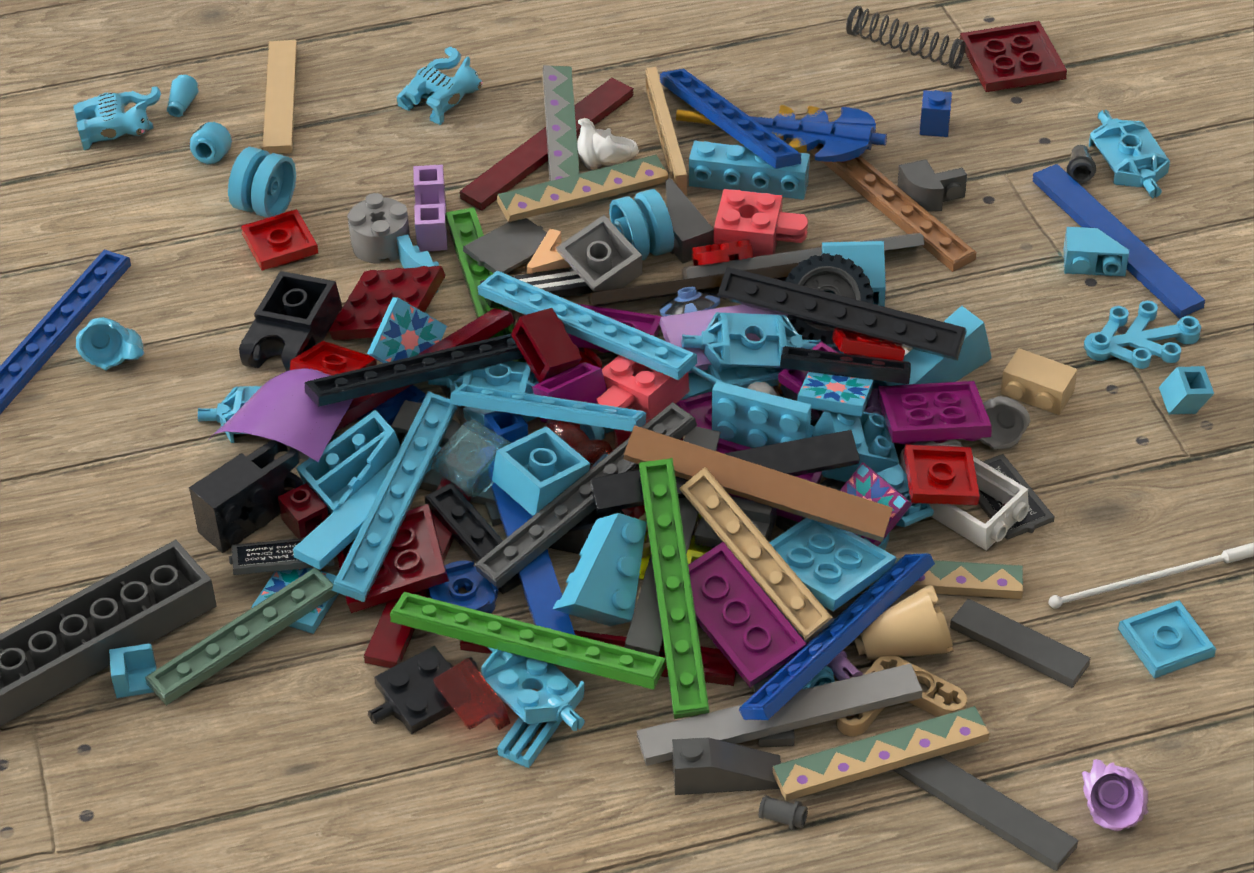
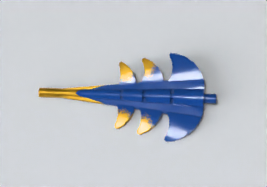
M780 105L779 113L775 118L750 116L781 140L793 139L788 145L799 153L808 152L818 144H824V147L815 154L816 161H848L859 157L866 149L871 150L873 144L885 146L887 143V134L875 133L876 123L869 113L850 107H841V116L834 122H829L826 112L814 106H808V113L801 120H795L794 111L785 105ZM680 109L676 112L677 121L717 126L700 112Z

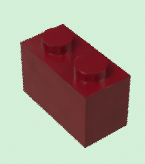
M553 308L520 316L511 333L539 383L577 366L582 359L578 347L573 344L562 320L557 317Z

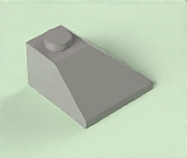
M605 215L556 247V251L593 291L621 289L642 275L641 253Z

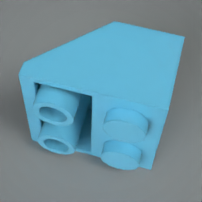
M884 241L822 242L821 255L824 253H830L833 256L835 254L841 255L844 259L849 258L854 261L856 266H860L864 270V274L868 276L871 288L873 289V304L885 307Z
M824 411L814 427L813 437L852 430L860 458L858 465L823 471V477L847 482L862 462L867 464L876 473L899 463L884 416L880 414L863 412L862 417Z

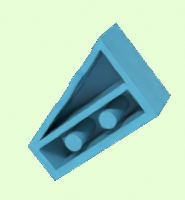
M374 410L326 446L319 462L309 458L296 467L303 483H307L327 506L328 514L331 515L395 458L401 446L393 428Z
M621 513L596 519L579 554L581 558L574 572L569 574L566 581L568 585L561 599L556 601L553 610L607 626L631 622L635 608L647 522Z

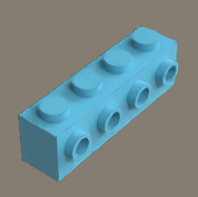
M694 141L689 157V186L783 195L786 198L804 200L809 181L810 154L800 153L801 164L775 169L745 146Z

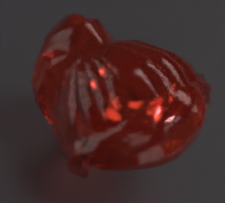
M552 419L546 422L545 427L547 426L590 462V468L604 454L609 455L612 452L610 444L600 439L590 440L580 429V424L568 423Z

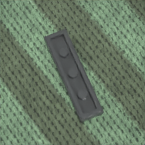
M971 599L965 601L950 622L951 629L1071 688L1075 686L1090 664V657Z

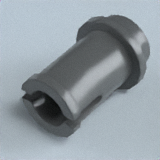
M765 795L761 800L758 815L761 819L787 824L789 829L795 830L796 827L801 829L804 827L808 808L802 806L801 801L790 803Z

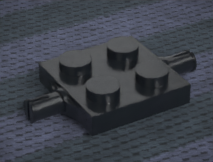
M434 645L382 672L374 678L375 685L384 696L385 703L368 711L370 720L373 724H377L379 721L393 715L402 721L409 732L413 734L471 703L472 694L461 678L478 670L475 660L473 661V658L469 657L467 660L453 666L445 660Z

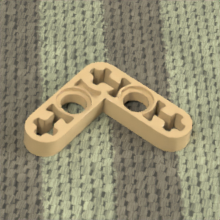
M882 656L873 663L865 674L910 664V662L898 656ZM911 663L919 683L927 685L929 690L922 693V698L908 701L909 703L936 717L966 709L967 695L962 689ZM951 701L956 702V703L950 704V706L944 704V703L949 704ZM884 707L859 713V719L853 718L854 715L847 716L849 719L853 718L851 721L847 720L846 717L836 719V726L844 735H861L869 728Z

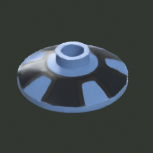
M685 287L678 290V296L663 304L659 310L661 316L664 317L714 309L721 301L717 294L696 292L695 287Z

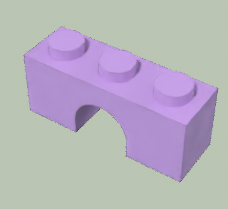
M443 165L413 166L415 231L420 252L447 250Z

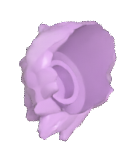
M1094 759L1091 773L1082 772L1084 795L1088 800L1087 806L1095 823L1105 829L1121 831L1135 827L1137 822L1142 821L1144 814L1148 812V790L1132 769L1116 766L1115 763H1110L1106 766L1101 760Z

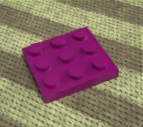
M974 381L878 386V400L892 443L910 445L918 441L943 443L952 439L977 441L992 435V425Z

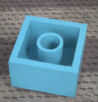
M546 426L496 450L492 481L534 516L587 473L590 468V462Z

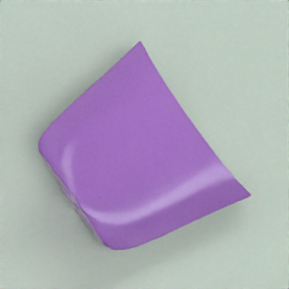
M311 368L289 370L265 383L209 440L215 434L221 432L246 433L281 442L319 462L327 444L353 399L318 407L305 393V382L331 375Z

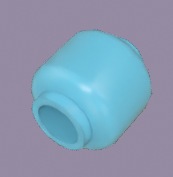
M207 122L201 125L192 135L189 146L191 153L197 160L205 164H215L230 150L232 139L229 131L223 125L216 122Z

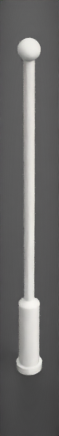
M1254 543L1224 550L1218 556L1063 597L1053 595L1049 599V605L1054 609H1058L1063 603L1222 561L1228 564L1254 557Z

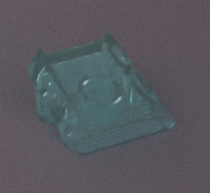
M473 419L465 422L434 456L431 468L438 472L445 480H450L467 497H475L482 492H486L494 483L492 476L496 450L511 444V442Z

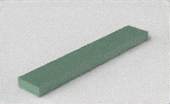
M313 568L146 676L147 685L167 706L337 595V592L332 591L333 583L319 569Z

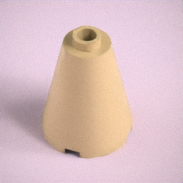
M926 586L885 610L856 637L854 642L859 656L866 654L868 660H877L882 656H898L901 658L953 652L950 632L943 611L941 612L939 605L936 604L939 600L933 586Z

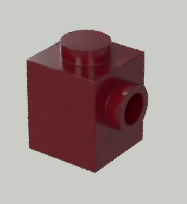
M307 483L278 497L281 519L298 539L305 538L328 518L327 506Z

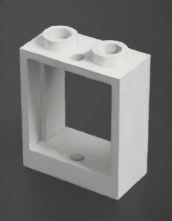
M973 456L978 489L1005 505L986 523L981 522L952 504H929L934 510L933 515L930 517L987 551L995 542H1000L1017 521H1022L1028 514V488Z

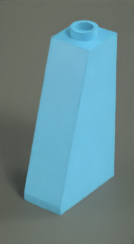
M960 306L944 321L945 323L965 327L967 330L958 361L912 349L903 359V361L911 363L909 384L881 381L882 386L956 382L992 358L984 322L966 308Z

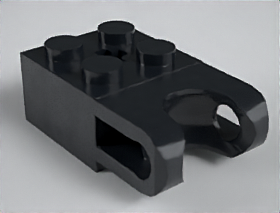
M280 271L255 311V320L240 344L239 354L243 366L260 368L267 359L281 356L286 371H289L290 361L322 342L343 307L336 281Z
M271 440L248 456H245L243 453L239 454L190 486L189 491L198 533L221 553H224L232 548V545L241 543L243 539L258 529L265 527L270 521L279 516L281 513L278 497L290 491L284 488L292 487L295 489L304 484L300 477L290 472L299 463V450ZM284 451L288 452L279 457L278 459H274L277 453Z

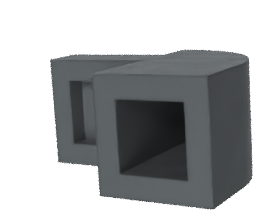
M927 159L899 165L897 187L926 211H942L943 202L965 197L967 173L963 167L935 173Z

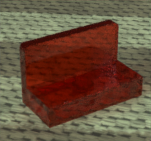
M469 658L434 678L435 686L468 729H473L487 719H490L498 730L511 723L504 703Z

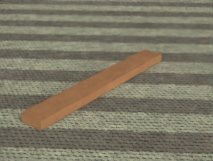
M818 144L810 152L815 156L824 147V144ZM859 156L848 161L823 162L907 234H923L924 245L921 246L952 272L976 260L977 252L863 157Z
M635 425L623 457L624 460L637 464L673 458L675 476L690 480L706 467L727 493L880 542L883 541L893 509L877 502Z

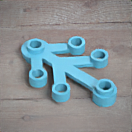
M1143 301L1139 304L1138 316L1127 332L1114 336L1120 326L1126 325L1129 314L1125 307L1114 306L1110 309L1109 321L1102 331L1091 333L1085 338L1084 348L1087 355L1093 360L1103 361L1110 356H1114L1132 363L1134 367L1139 369L1149 367L1152 355L1162 358L1167 363H1176L1179 361L1181 347L1177 343L1168 342L1160 345L1152 341L1175 337L1177 341L1183 344H1194L1199 340L1201 325L1195 317L1184 316L1176 325L1144 330L1148 323L1156 318L1158 306L1152 301ZM1131 346L1136 349L1134 351H1131L1123 347Z

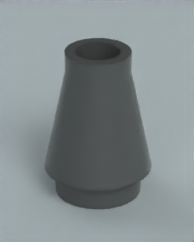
M1076 145L1072 149L1067 166V173L1078 183L1088 182L1096 173V164L1085 145Z

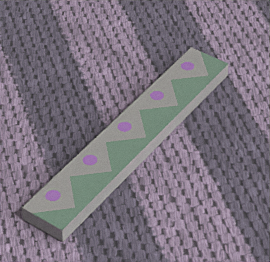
M543 65L549 181L579 174L572 66Z

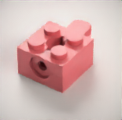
M723 189L714 225V244L749 239L750 245H752L753 257L775 254L777 241L802 243L807 238L808 220L804 214L782 212L783 195Z
M618 355L602 369L607 391L597 398V404L647 412L646 419H653L672 402L676 404L689 393V374L687 372L681 379L677 380Z

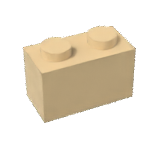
M1018 348L1003 371L1001 394L1060 415L1074 393L1078 369Z

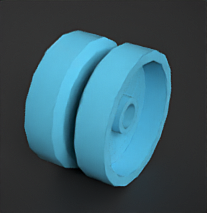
M251 146L243 149L235 160L228 182V197L232 207L250 213L255 211L257 215L267 218L284 213L292 199L296 184L294 161L290 157L276 153L269 154L268 151Z
M655 189L636 193L634 200L630 196H625L611 201L609 207L611 223L641 253L642 260L647 259L649 252L653 256H658L672 251L674 247V233L671 218L664 200Z

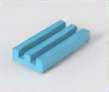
M519 717L497 747L498 755L530 768L561 722H547L528 751L522 756L520 755L521 752L531 742L542 723L530 724L528 726Z

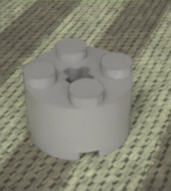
M379 193L369 194L365 200L356 204L347 216L353 252L359 259L369 263H380V259L389 258L390 262L399 259L397 237L408 234L410 238L407 207L399 201L383 197Z

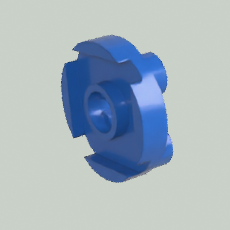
M463 560L446 564L445 567L449 581L429 588L431 599L486 613H492L496 607L497 587L477 572L472 561ZM464 587L466 591L470 592L460 594L459 588Z

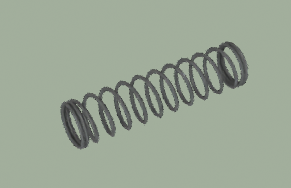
M857 5L848 16L846 23L847 33L853 36L860 33L862 39L870 37L873 43L880 40L883 46L890 44L892 49L900 47L902 52L910 50L913 56L920 53L922 59L930 57L932 62L940 59L941 65L944 66L949 63V67L953 69L959 66L964 56L965 41L957 38L951 47L949 60L946 63L942 62V56L949 43V35H946L940 47L939 57L935 60L932 59V52L939 39L938 31L932 37L929 53L923 56L922 49L929 36L928 28L924 30L921 36L919 50L913 53L912 46L918 36V25L913 28L909 47L904 50L902 49V42L909 29L908 21L904 23L901 29L899 44L893 46L892 39L899 26L898 18L892 23L889 41L883 43L882 36L889 23L888 15L882 20L879 37L876 40L872 39V33L879 21L878 12L873 15L869 34L865 37L862 35V30L868 21L869 9L867 8L863 12L862 7ZM858 10L857 21L852 29V20ZM867 12L866 19L864 21V24L862 25L864 16ZM959 45H960L959 54H958V57H957V59H956V61H955V63H954V57H955V54H956V52H957V49H958V47H959Z

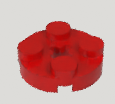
M749 239L692 248L693 266L753 258L752 245H750Z

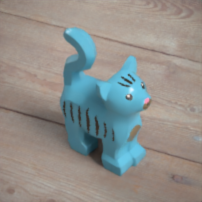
M453 47L445 49V53L449 58L435 59L426 67L417 71L409 85L396 96L399 107L409 111L414 107L413 104L417 105L422 98L427 99V105L433 109L430 121L441 125L444 122V113L457 105L465 94L481 89L483 82L478 77L477 71L470 67L469 57L464 59L454 77H449L438 71L454 68L460 62L461 54Z
M154 86L148 95H141L134 91L123 93L105 92L97 97L73 105L77 119V128L84 150L89 149L94 142L114 140L124 134L141 136L147 130L153 129V123L148 120L146 109L147 106L154 105L159 101L161 96L160 89ZM133 102L136 104L133 108L125 112V106L128 103Z

